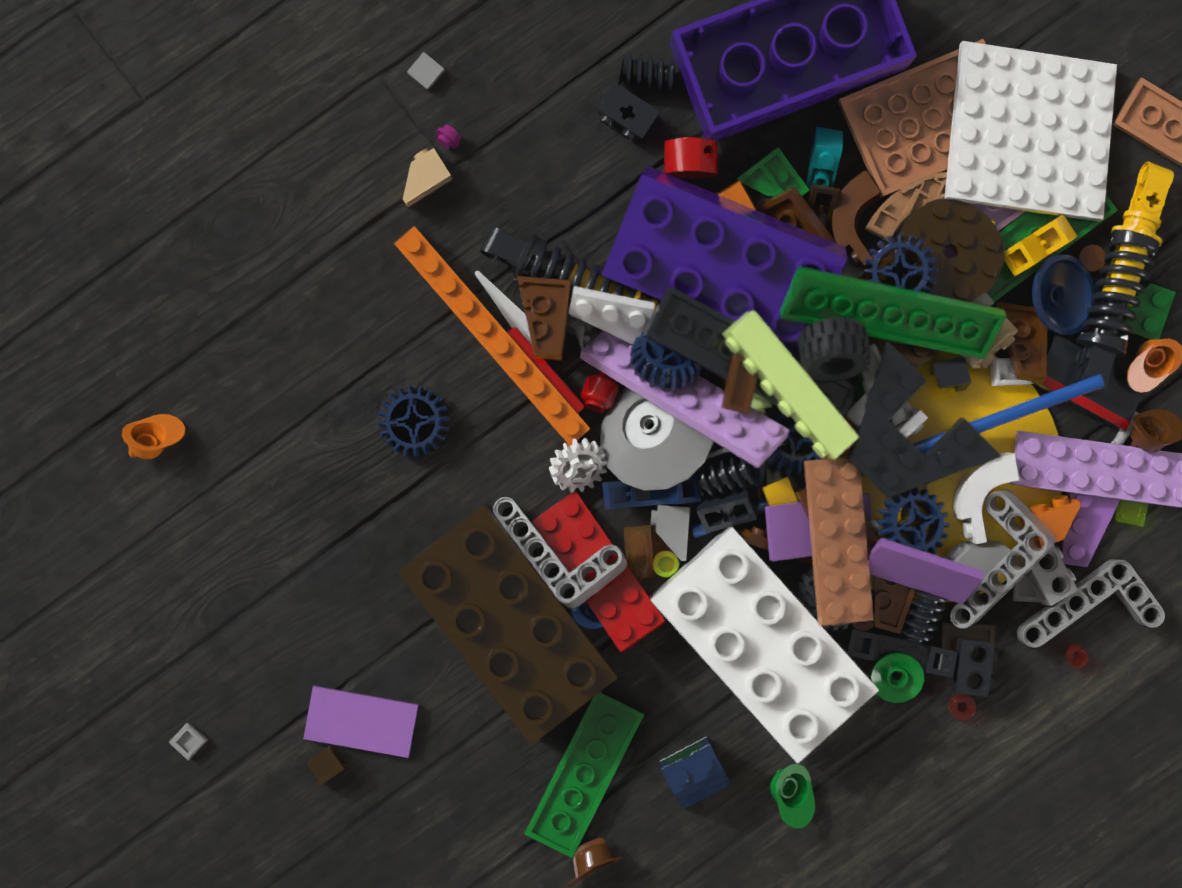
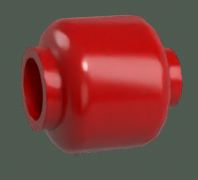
M602 371L598 374L589 375L581 393V399L585 403L584 406L597 413H604L605 410L611 409L617 398L619 385L613 378Z

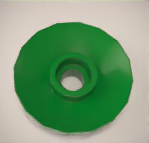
M900 652L891 653L880 658L873 666L870 675L871 682L879 690L876 694L883 700L892 703H902L914 698L921 691L924 683V672L919 662L911 655ZM895 671L901 672V675L899 677H893L892 673Z

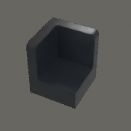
M965 357L933 362L929 369L930 375L936 376L939 389L955 387L956 392L963 391L971 383Z

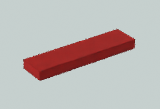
M513 327L508 332L509 336L576 413L579 414L585 407L543 358L534 357L532 345L517 328Z

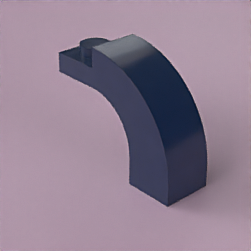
M692 475L689 479L675 486L661 490L644 491L624 484L622 481L602 483L604 509L701 502L698 475Z

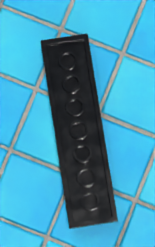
M671 286L666 288L643 335L644 337L725 380L728 379L732 355H740L738 352L734 353L728 348L725 343L727 339L723 335L736 321ZM787 350L801 366L800 356ZM757 377L754 395L779 408V401L774 395L770 396L763 390L760 385L762 381ZM810 377L839 414L845 418L859 388L845 380L820 381Z

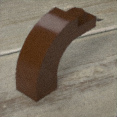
M865 170L851 180L840 193L836 208L833 210L832 227L837 244L846 247V253L853 249L854 251L850 255L859 267L863 264L866 269H870L873 266L866 264L865 261L866 259H873L859 238L858 223L864 211L881 200V192Z

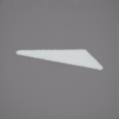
M476 271V277L510 326L517 328L531 344L525 313L484 275Z

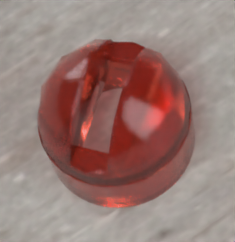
M1073 645L1066 650L1065 657L1071 667L1081 668L1087 664L1089 656L1082 646ZM1074 652H1076L1077 660H1073Z

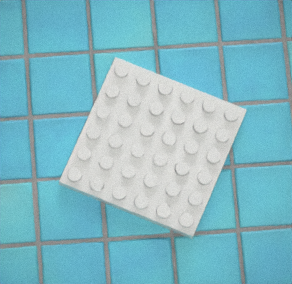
M962 41L959 45L944 199L1057 216L1063 214L1065 217L1098 222L1103 220L1117 64Z

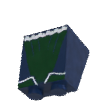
M707 737L659 761L661 770L672 792L684 809L731 785Z

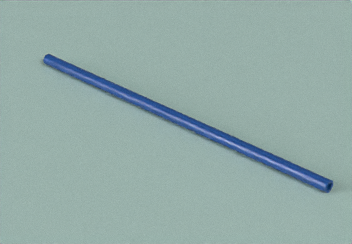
M1099 374L969 422V424L978 433L1098 390L1105 387ZM947 431L915 442L913 445L922 454H925ZM766 498L759 500L757 515L765 513V506H769ZM701 522L691 526L695 538L711 533L705 532Z

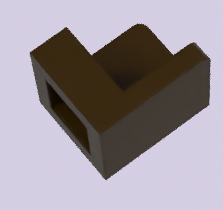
M333 744L326 747L306 763L317 778L315 784L318 787L347 766Z

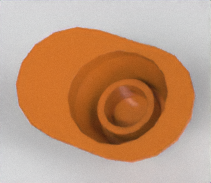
M1150 339L1144 342L1139 347L1136 358L1128 369L1127 381L1129 386L1134 391L1141 393L1148 392L1158 386L1165 378L1179 368L1182 363V346L1172 339Z
M168 414L154 415L127 424L122 430V437L128 444L130 457L146 460L158 457L165 447L179 442L185 434L183 422L177 417Z

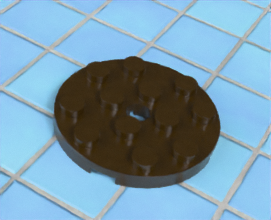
M940 200L928 203L912 213L900 229L899 234L904 235L905 243H907L908 237L913 235L915 237L913 245L916 246L919 240H923L925 243L921 250L923 251L928 247L932 249L927 258H937V262L930 264V268H939L938 273H930V277L938 280L937 284L931 282L927 284L933 290L931 295L971 303L984 295L995 284L1001 273L1004 262V247L1000 233L985 213L968 203L956 200ZM948 246L953 248L957 254L956 258H946L943 254V248ZM905 249L909 265L924 266L917 253ZM901 257V264L898 265V271L901 277L904 278L905 275L908 274V272H912L915 270L906 269L903 266ZM923 275L909 278L907 283L913 290L920 284Z

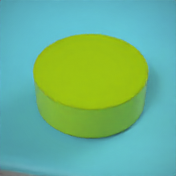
M661 551L653 559V569L661 577H671L679 569V560L671 551Z

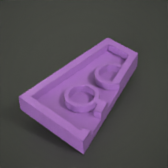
M1068 492V498L1080 500L1081 506L1065 538L1061 540L1062 561L1068 565L1088 567L1120 499Z

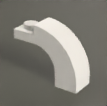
M999 453L1001 455L999 458L969 468L959 481L953 499V517L961 520L965 519V522L962 523V529L965 538H968L969 542L975 544L987 542L982 517V504L988 492L1000 484L1019 480L1014 453Z

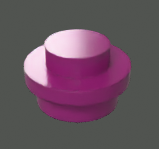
M449 125L437 129L438 143L445 149H457L459 146L458 142L461 140L459 133Z

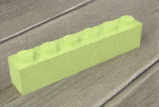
M755 311L746 312L723 333L727 339L725 343L728 348L734 353L738 352L746 359L743 361V365L751 374L754 375L757 372L759 379L762 381L760 385L763 390L770 396L774 395L779 401V409L786 416H791L797 423L795 425L797 431L805 438L809 437L814 444L812 448L821 458L836 459L859 438Z

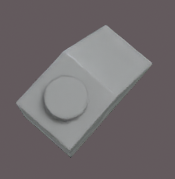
M657 505V510L651 511V526H655V532L681 561H686L690 507Z
M962 541L960 544H956L949 549L945 559L982 570L985 577L1011 550L1000 541H987L979 544Z

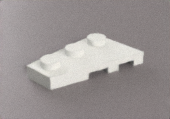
M574 286L569 314L633 344L636 337L641 336L642 331H646L652 318L654 303Z

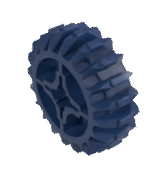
M903 234L898 235V243L894 242L892 236H888L889 245L887 247L882 241H879L877 244L882 250L879 253L874 249L870 250V253L876 256L874 261L871 259H866L865 261L866 264L873 266L872 269L864 270L865 275H873V278L867 281L882 284L880 276L894 277L896 287L906 289L909 278L923 275L920 284L912 291L922 292L925 290L930 294L933 292L927 284L928 282L937 284L938 280L930 277V273H938L939 268H930V264L937 262V258H927L932 249L928 247L922 251L921 248L925 243L923 240H919L915 246L913 245L915 240L913 235L908 237L907 243L904 242ZM905 249L917 253L924 266L909 265ZM897 250L894 264L880 268L885 256ZM901 257L903 266L906 269L915 270L908 272L902 278V285L898 274L888 272L895 271V268H898V265L901 264Z
M642 331L641 336L636 337L630 351L631 368L634 369V375L640 376L641 382H649L650 388L659 386L660 390L669 388L672 392L675 387L683 390L684 386H691L694 380H697L702 367L644 337L645 332Z
M409 385L408 394H405L403 388H398L399 398L390 393L389 397L393 403L389 404L385 401L382 403L384 407L388 408L387 413L383 411L378 412L379 416L386 417V421L377 423L378 426H386L387 430L380 433V436L386 437L390 435L391 438L385 444L390 446L394 442L397 443L393 450L396 453L404 447L403 456L408 457L410 449H413L414 457H419L420 448H422L425 455L430 454L427 447L429 444L434 449L439 448L438 444L434 441L436 438L440 441H445V437L439 433L440 430L449 431V427L442 426V421H449L450 417L441 416V413L445 412L448 408L447 406L438 408L437 405L442 401L441 397H437L433 401L431 400L434 391L429 390L426 396H424L423 386H419L418 392L414 393V387ZM416 399L426 402L432 408L434 416H422L418 411ZM408 400L406 415L393 419L394 412L398 406ZM413 413L417 414L416 418L427 419V421L416 424L415 432L414 429H411L412 425L401 423L411 419ZM428 424H435L432 434L426 440L420 442L421 428ZM393 427H406L409 430L412 444L401 440L396 435Z
M779 410V414L774 411L771 413L770 419L783 427L797 424L791 416H786L781 410ZM794 426L788 429L787 438L779 445L784 447L788 454L778 446L770 455L768 463L769 465L777 463V472L781 471L782 468H786L788 476L791 475L792 470H796V474L801 476L803 469L805 470L804 461L824 460L826 458H821L812 448L814 444L809 437L805 438ZM796 432H798L797 439H799V443H797L796 449H794L795 442L793 438H795ZM810 450L813 451L806 456L797 457L801 452L809 453Z
M916 487L891 496V500L887 499L883 502L886 509L878 511L883 516V519L876 522L879 525H883V530H880L877 534L885 535L886 540L934 555L936 553L935 548L944 546L940 539H945L949 536L943 531L944 528L950 526L943 519L949 514L947 512L942 513L940 510L943 508L944 503H935L937 495L932 494L928 496V490L922 489L919 491ZM914 503L922 507L923 510L926 512L927 516L921 514L918 507H915ZM899 511H900V512H901V519H900V521L897 523V516H898V513H899ZM921 520L920 523L915 524L913 527H905V525L911 524L913 521ZM929 525V532L926 537V527ZM899 532L905 533L908 537V541L912 542V545L906 542L901 537Z

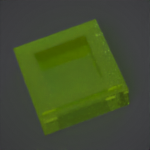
M1120 500L1115 521L1144 527L1148 503Z

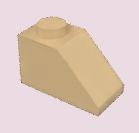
M427 148L420 151L414 156L415 160L411 162L403 201L407 207L452 180L450 173L434 148L430 151Z

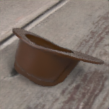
M1152 409L1136 414L1133 417L1134 425L1130 432L1133 440L1131 447H1138L1149 453H1155L1166 445L1182 439L1181 419L1167 410Z
M597 838L584 843L577 849L573 858L576 878L566 885L565 888L576 885L597 870L621 860L622 857L615 858L603 838Z

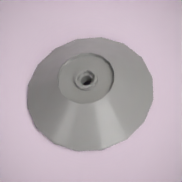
M625 387L619 393L614 406L607 410L601 423L600 446L606 455L605 459L608 461V469L624 484L644 491L668 489L689 479L706 461L714 443L712 439L628 387ZM654 422V427L648 429V425Z

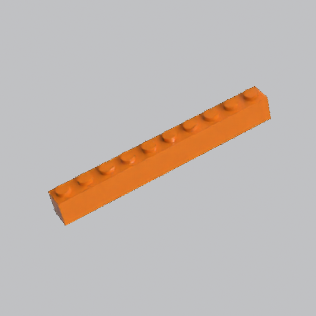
M415 226L394 243L569 446L572 445L573 439L578 441L590 430L589 426Z

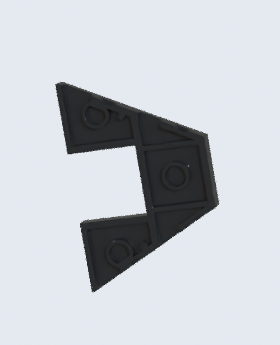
M889 342L884 344V353L879 368L874 375L875 381L873 387L870 388L865 403L866 409L861 424L857 428L856 434L859 438L855 440L854 445L851 447L848 460L886 497L897 495L1001 456L962 417L923 455L889 420L927 380Z

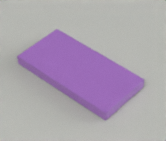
M862 493L863 507L870 521L872 520L870 494ZM794 502L765 506L770 560L778 561L812 556L809 520L801 503ZM874 543L867 546V548L874 547Z
M880 538L868 555L869 574L961 604L965 602L983 581L984 571L883 538Z
M314 685L303 739L409 758L419 704Z

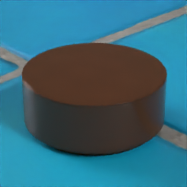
M1088 245L1079 251L1077 259L1085 265L1089 272H1095L1104 266L1105 252L1097 245Z

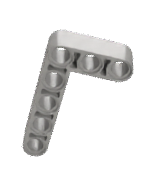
M1002 489L991 493L986 498L985 506L992 517L1018 544L983 578V581L963 604L958 603L952 609L950 618L952 623L958 628H967L979 621L1055 545L1053 533L1010 490ZM998 496L1004 498L1006 502L1004 509L999 508L996 503ZM1016 516H1021L1024 519V529L1016 525ZM1036 535L1043 538L1044 548H1039L1035 544L1034 539ZM1017 554L1024 556L1026 560L1024 567L1016 562ZM999 572L1007 577L1006 585L999 582L997 577ZM981 590L987 593L989 597L988 603L981 600L979 595ZM962 608L969 611L970 620L963 618Z
M502 497L493 506V513L557 599L568 608L580 606L626 568L627 559L621 550L614 545H607L569 573L515 501L508 497ZM508 507H513L511 515L503 517L504 510ZM523 527H528V533L523 537H518L519 530ZM544 547L543 554L540 557L534 558L533 553L535 549ZM611 555H618L616 564L607 565V559ZM558 567L559 574L554 578H549V571ZM589 572H597L594 581H585L586 575ZM569 588H575L574 596L570 599H564L565 591Z
M1111 559L1075 584L1078 589L1076 592L1052 606L1046 605L1018 627L1017 637L1022 644L1033 648L1042 646L1114 592L1135 621L1143 626L1151 628L1160 626L1165 619V613L1133 567L1126 561ZM1119 564L1122 568V575L1116 579L1112 571ZM1098 580L1101 584V590L1099 593L1093 594L1091 585L1094 581ZM1135 586L1138 590V595L1134 600H1131L1128 592L1131 587ZM1077 596L1080 600L1079 607L1072 610L1069 606L1070 599ZM1148 608H1152L1154 616L1152 620L1147 622L1144 618V613ZM1056 612L1058 622L1050 626L1048 616L1050 613ZM1030 628H1035L1037 631V636L1033 641H1028L1026 638V633Z

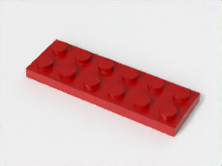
M576 491L532 521L569 573L603 547L613 545ZM611 555L607 559V565L616 564L618 555ZM627 565L621 574L586 600L621 653L666 623ZM589 572L586 575L585 581H594L597 572Z

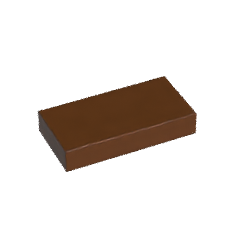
M733 354L721 408L750 414L758 374L756 372L753 375L744 367L743 361L746 359L743 356Z

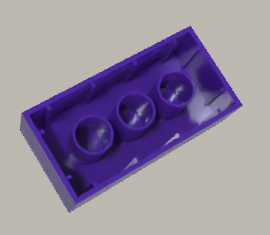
M754 0L672 31L670 48L705 139L719 141L902 72L917 57L896 0Z
M647 166L636 187L602 275L658 299H661L666 288L671 286L734 321L740 319L746 312L755 311L787 350L800 356L798 337L802 330H805L807 326L812 324L783 319L780 315L781 307L798 267L840 275L847 260L846 247Z

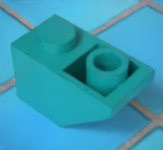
M821 127L816 128L806 186L809 189L813 184L833 187L842 153L843 131Z

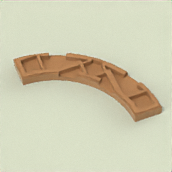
M947 172L925 176L902 187L879 207L865 230L888 241L887 237H893L902 222L917 209L934 201L946 200L944 198Z

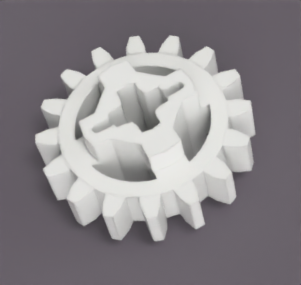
M584 438L581 443L573 439L570 446L564 443V450H555L557 458H550L552 466L549 467V471L556 485L559 484L561 490L568 487L571 493L576 488L583 492L586 485L593 488V481H601L600 473L607 472L605 465H607L608 461L605 459L606 455L602 447H598L595 441L589 444L587 438Z

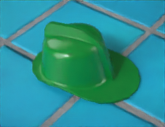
M791 764L784 769L776 770V775L770 783V792L778 804L781 818L792 828H803L809 824L815 812V800L809 772L804 766L799 764Z

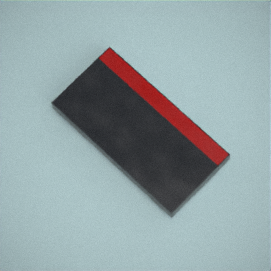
M1057 334L1054 335L1047 348V378L1044 383H1032L1048 392L1074 384V374L1079 366L1084 349ZM1112 366L1109 383L1101 394L1092 391L1066 402L1111 427L1125 432L1143 393L1136 392L1129 386L1126 372Z

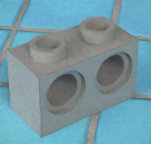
M1056 545L1045 555L1047 563L1043 568L1038 562L1026 574L1042 605L1052 606L1078 590L1075 585L1076 578L1072 571L1065 567L1062 561L1063 554ZM1024 556L1017 557L1016 559L1020 566L1024 567L1026 564ZM1057 577L1060 584L1059 588L1054 591L1052 582Z

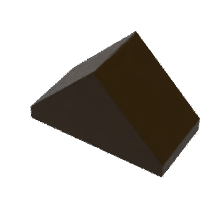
M813 184L809 189L807 204L828 232H830L833 210L836 208L840 188Z

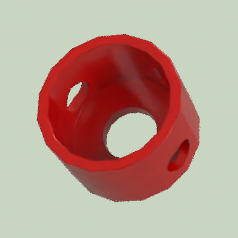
M697 137L665 141L664 173L683 179L717 176L718 142Z

